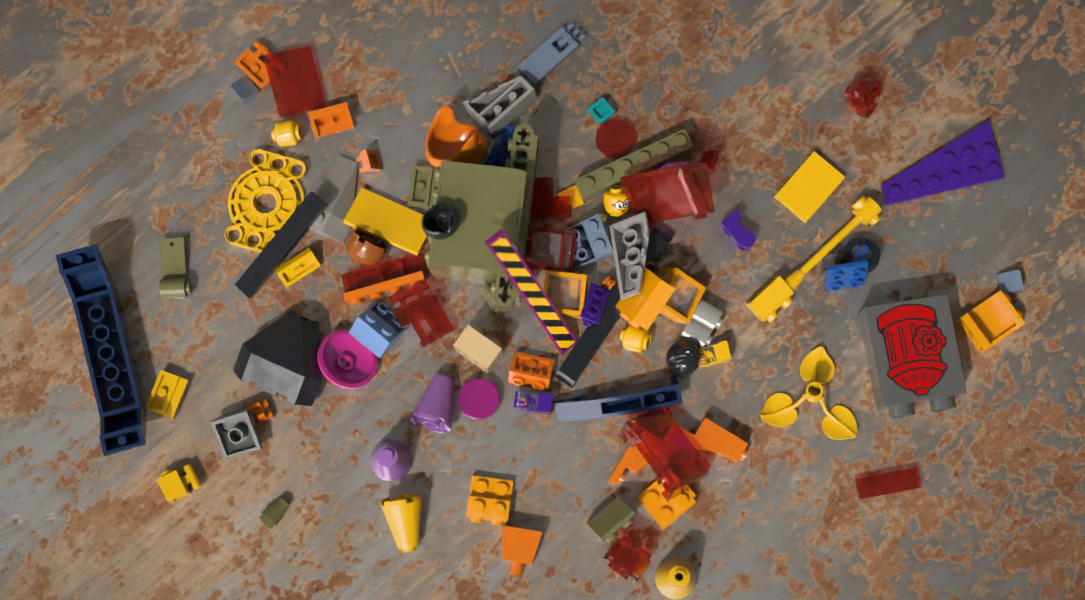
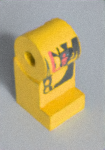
M727 340L697 350L700 356L698 368L731 360Z

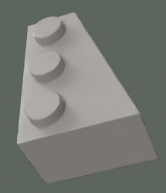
M519 76L499 85L495 90L488 93L484 92L479 97L470 101H464L463 105L466 112L493 138L537 99L534 88L522 76Z

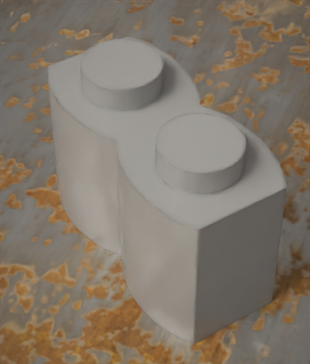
M701 300L690 323L686 325L680 337L692 341L699 348H703L704 345L708 347L714 337L711 335L714 327L719 329L724 320L721 317L723 312Z

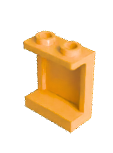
M1001 290L957 320L980 354L1025 324L1023 314L1018 309L1015 310L1009 295Z

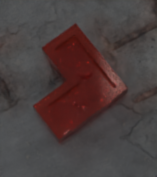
M537 177L534 182L530 218H571L572 197H553L554 179L552 177Z

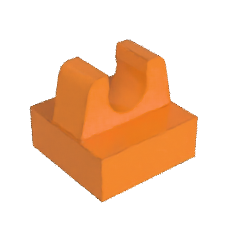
M365 149L360 152V156L356 160L363 163V168H360L359 172L377 173L383 170L378 151Z
M267 398L247 406L257 417L255 425L275 418Z

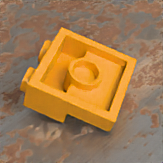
M668 470L637 497L663 530L696 503L694 500L696 497L695 493L689 487L685 489L680 482L683 480L676 471L672 473Z
M472 475L466 517L470 518V522L482 523L483 520H490L491 525L503 526V522L508 523L514 481Z

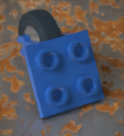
M855 238L849 241L843 251L844 264L828 266L826 268L824 290L837 291L841 288H855L865 284L867 273L873 271L880 262L881 254L877 244L867 238Z

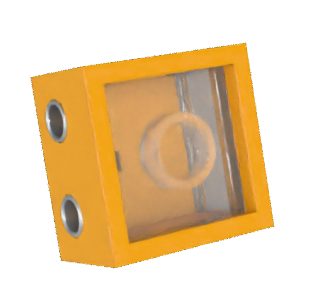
M662 267L659 276L673 286L675 291L660 313L674 322L689 324L706 287L678 268Z
M546 270L544 292L561 317L582 319L580 314L584 305L587 275Z

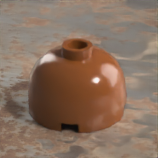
M352 229L346 242L348 254L353 258L352 262L360 267L364 264L371 266L379 263L386 255L388 247L383 242L378 245V242L374 240L375 237L358 229L356 231Z

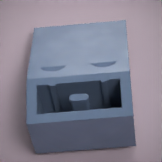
M596 214L547 238L560 272L572 273L614 256L609 226L613 224L609 214Z

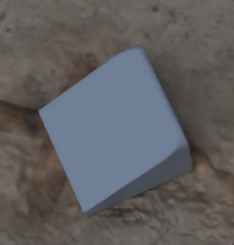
M248 76L230 85L243 104L260 93Z
M1020 269L996 275L999 291L1001 290L1003 293L1009 294L1024 290Z

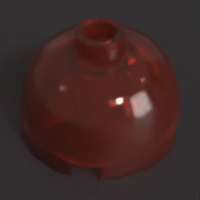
M866 76L860 77L851 85H848L845 90L848 108L860 117L869 118L878 104L874 103L876 96H881L882 82L876 78Z

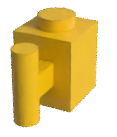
M191 464L183 467L187 474L183 477L180 471L170 469L161 474L162 477L157 479L169 503H174L191 494L187 487L190 483L194 490L202 487Z

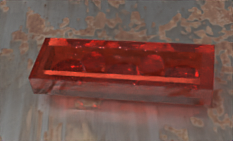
M917 467L855 479L859 500L922 488Z

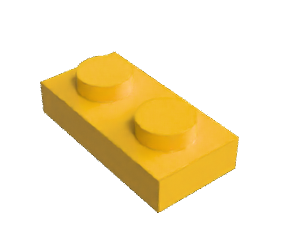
M310 248L275 269V272L287 288L321 265Z

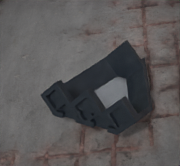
M293 310L242 344L233 372L241 381L247 384L252 381L261 385L260 389L274 396L281 394L288 397L287 402L294 405L312 406L322 381V372L317 359L320 346L319 321L309 320L306 317L298 316Z

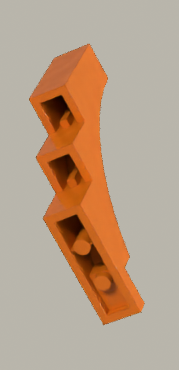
M704 418L695 435L672 423L662 440L640 427L609 478L608 483L613 486L617 482L621 484L627 475L624 472L625 469L636 474L651 462L679 452H707L737 463L739 459L743 461L749 451L746 449L748 443L707 418Z

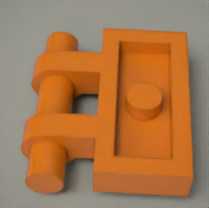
M257 40L253 45L257 51L253 53L247 48L234 63L264 91L277 78L273 70L277 68L279 71L284 72L287 66L279 56H275L270 51V47L267 44ZM265 56L270 62L265 65L260 60L261 57Z

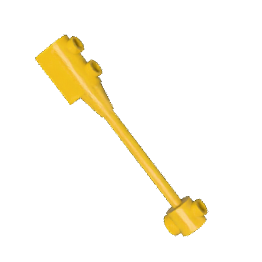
M864 195L859 197L851 205L854 209L852 213L855 217L800 269L795 270L785 279H782L780 276H774L746 303V306L762 322L766 320L769 322L773 321L779 315L776 312L779 307L786 308L793 302L791 296L805 277V274L860 223L868 225L870 223L873 226L881 219L878 215L881 212L880 206L870 197H865Z

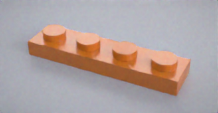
M423 271L346 292L343 293L347 305L356 306L362 304L365 299L377 300L386 293L394 295L401 293L402 289L410 287V289L419 288L426 281Z

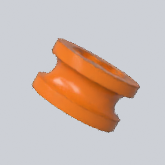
M610 274L600 286L611 291L618 280L612 279Z

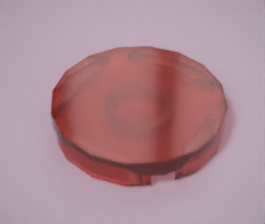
M611 119L600 125L596 132L595 142L597 149L602 155L616 160L631 153L636 137L630 124L624 120Z

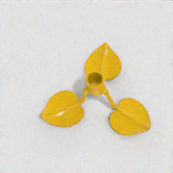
M822 346L811 351L800 365L801 378L804 381H813L807 385L805 394L793 405L792 399L788 395L783 393L773 394L766 400L760 412L761 419L766 423L776 427H786L797 420L798 414L794 408L805 399L810 402L820 401L827 415L822 420V429L829 438L835 440L855 438L858 433L856 420L846 407L837 405L829 412L825 405L821 384H825L833 378L835 367Z

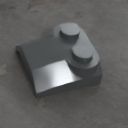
M238 410L220 416L210 422L224 460L263 449L255 425L257 417L252 410Z

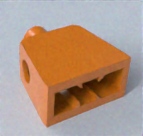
M509 526L502 527V560L511 562L509 574L522 576L523 564H533L542 532Z

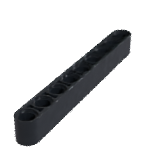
M654 227L649 234L646 259L656 264L671 242L672 237ZM651 264L647 265L646 268L651 270ZM618 282L608 295L600 323H593L590 327L586 328L555 375L557 379L571 388L576 384L621 317L619 315L621 311L615 307L620 300Z

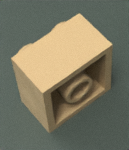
M467 325L453 345L455 351L488 374L503 355L501 343L492 337L490 339L486 338L484 331L475 325L473 328Z

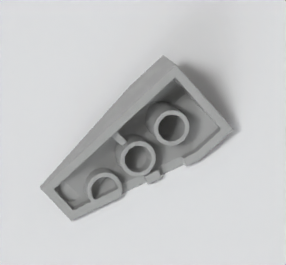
M339 155L317 195L328 206L308 230L345 244L352 227L344 224V218L354 202L358 171L357 162Z
M646 212L609 226L620 299L622 300L641 293L650 233Z

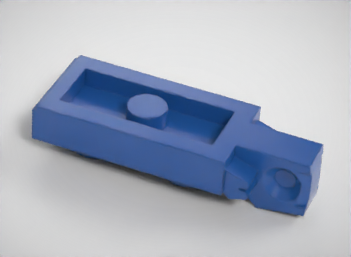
M506 125L502 132L499 133L485 165L506 167V159L511 158V156H508L509 138L513 139L515 127Z

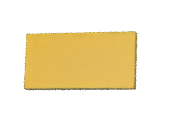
M364 188L360 189L344 218V224L418 256L428 237L421 226L423 214Z

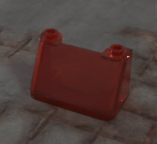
M707 163L686 164L620 177L621 186L634 214L638 215L646 212L649 228L656 227V222L687 216L702 219L707 218V213L715 212Z
M662 407L650 410L623 424L618 436L623 443L631 441L630 446L632 448L636 446L658 476L657 483L659 485L663 483L665 491L661 494L667 502L708 476L710 468L708 460L699 454L673 419V415L668 408Z

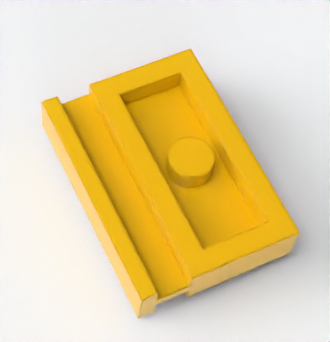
M160 370L145 409L175 419L190 381Z

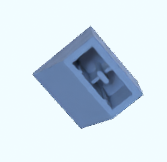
M379 299L357 317L349 334L377 357L381 358L392 349L411 324Z

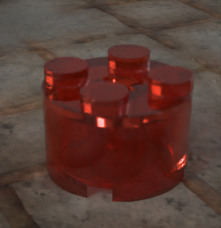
M623 536L621 539L616 538L603 556L602 561L605 562L607 560L609 562L607 566L626 580L628 577L633 578L632 583L637 584L651 563L649 559L651 554L642 548L640 550L633 546L634 542L626 536Z

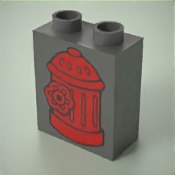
M947 294L865 307L858 314L876 410L889 409L890 419L915 415L914 405L930 402L931 412L957 408L955 398L966 394L967 391Z

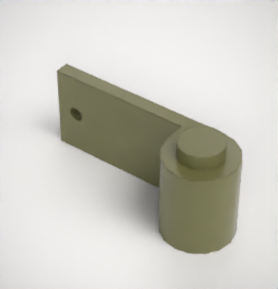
M184 237L159 239L162 279L159 282L160 297L162 300L187 298L188 294H191V283L187 281Z

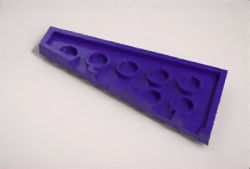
M989 120L883 184L880 188L885 206L1004 179V172Z

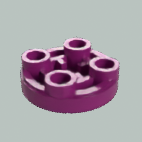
M476 378L462 386L458 402L462 412L467 417L474 420H484L495 414L499 407L500 396L492 382Z

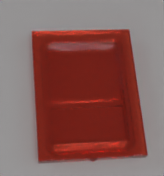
M310 46L263 55L279 118L327 107Z

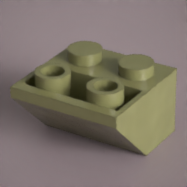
M617 496L589 520L586 525L602 543L605 541L610 543L619 535L616 532L618 529L623 527L625 530L635 521L632 518L635 512Z

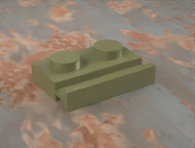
M413 165L408 206L430 208L436 205L433 199L434 187H438L437 179L435 178L436 168Z

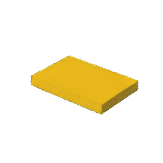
M814 151L774 198L806 223L845 179V176Z

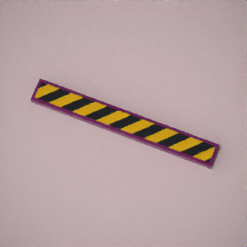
M500 229L487 239L485 244L557 350L563 355L578 341L506 233Z

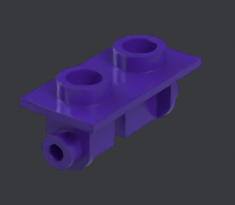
M592 282L580 314L583 325L586 327H590L593 323H600L610 292L609 289Z

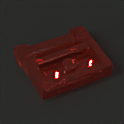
M435 294L403 312L405 318L409 319L421 340L420 345L422 348L428 347L433 342L455 331ZM418 311H421L433 335L427 336L415 315Z

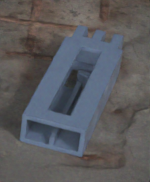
M574 22L565 29L563 27L558 29L518 65V71L534 87L579 48V44L586 39L587 35L585 33L577 37L582 31L579 27L575 31H571L576 26ZM568 43L569 46L561 53L555 48L557 45L562 48L564 44Z

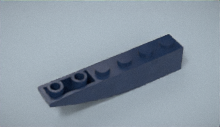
M675 375L554 401L558 422L622 416L683 403L680 385Z

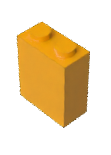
M644 267L641 293L624 300L620 299L615 307L621 311L619 315L626 319L629 324L637 329L641 326L648 330L675 291V288L659 275Z

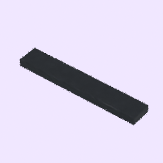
M310 192L236 282L235 286L248 298H252L328 205L314 192Z

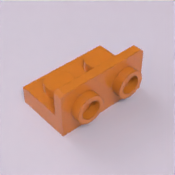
M514 351L508 382L517 386H527L536 390L548 391L555 360Z

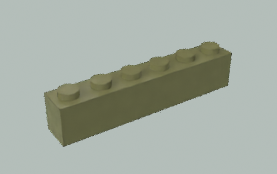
M683 129L575 179L574 186H576L583 202L602 195L612 185H623L692 153L694 146L686 130Z

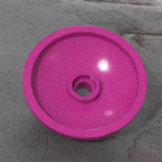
M339 330L329 334L321 342L318 349L317 359L321 372L331 383L345 389L363 387L372 380L377 371V356L349 334V330Z

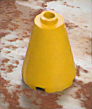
M422 494L396 495L391 501L390 497L381 499L382 510L398 549H403V552L415 551V547L419 546Z
M670 557L658 566L655 582L659 591L666 597L681 599L691 594L697 583V573L694 566L688 560L682 557ZM677 573L682 575L681 581L675 579Z

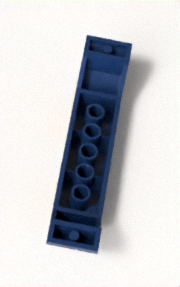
M94 244L58 254L56 259L59 272L72 299L100 415L99 439L103 455L106 457L145 446V402L118 292L98 245Z

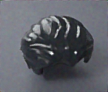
M440 203L431 206L423 214L421 226L422 230L430 238L443 240L452 236L457 231L462 218L456 207Z
M683 339L670 347L666 355V363L672 374L684 378L692 375L698 369L700 356L697 353V345L688 339Z

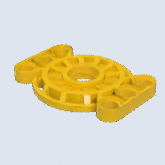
M256 149L249 155V161L254 168L240 175L233 183L229 192L228 212L235 225L229 226L226 229L225 239L232 245L261 253L275 236V233L280 230L305 199L302 187L297 180L303 179L306 176L307 168L300 160ZM258 154L264 156V161L261 164H255L253 161L254 157ZM278 159L282 160L284 163L283 167L279 170L274 169L273 162ZM295 165H301L303 171L299 175H294L292 168ZM237 188V190H236V192H235V197H234V199H232V198H233V193H234L235 189ZM297 189H299L301 201H299L297 198V194L295 191ZM264 194H271L276 199L275 208L267 213L260 211L257 207V200ZM232 205H234L237 214L235 217L232 213ZM238 230L240 237L235 241L230 240V232ZM254 235L258 236L259 243L256 246L249 245V238Z

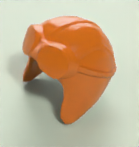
M443 106L437 112L428 130L425 155L429 163L435 168L437 166L440 167L441 160L479 164L483 158L488 156L487 140L474 125L459 123L454 118L452 109L449 106Z

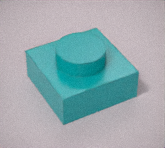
M603 97L587 109V112L599 126L615 114L614 109Z

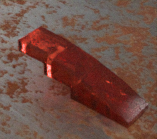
M421 252L418 256L412 255L405 258H397L341 274L346 293L419 271H423V274L429 272L424 254Z

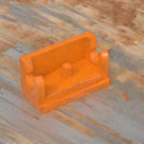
M347 102L308 112L315 138L354 128Z

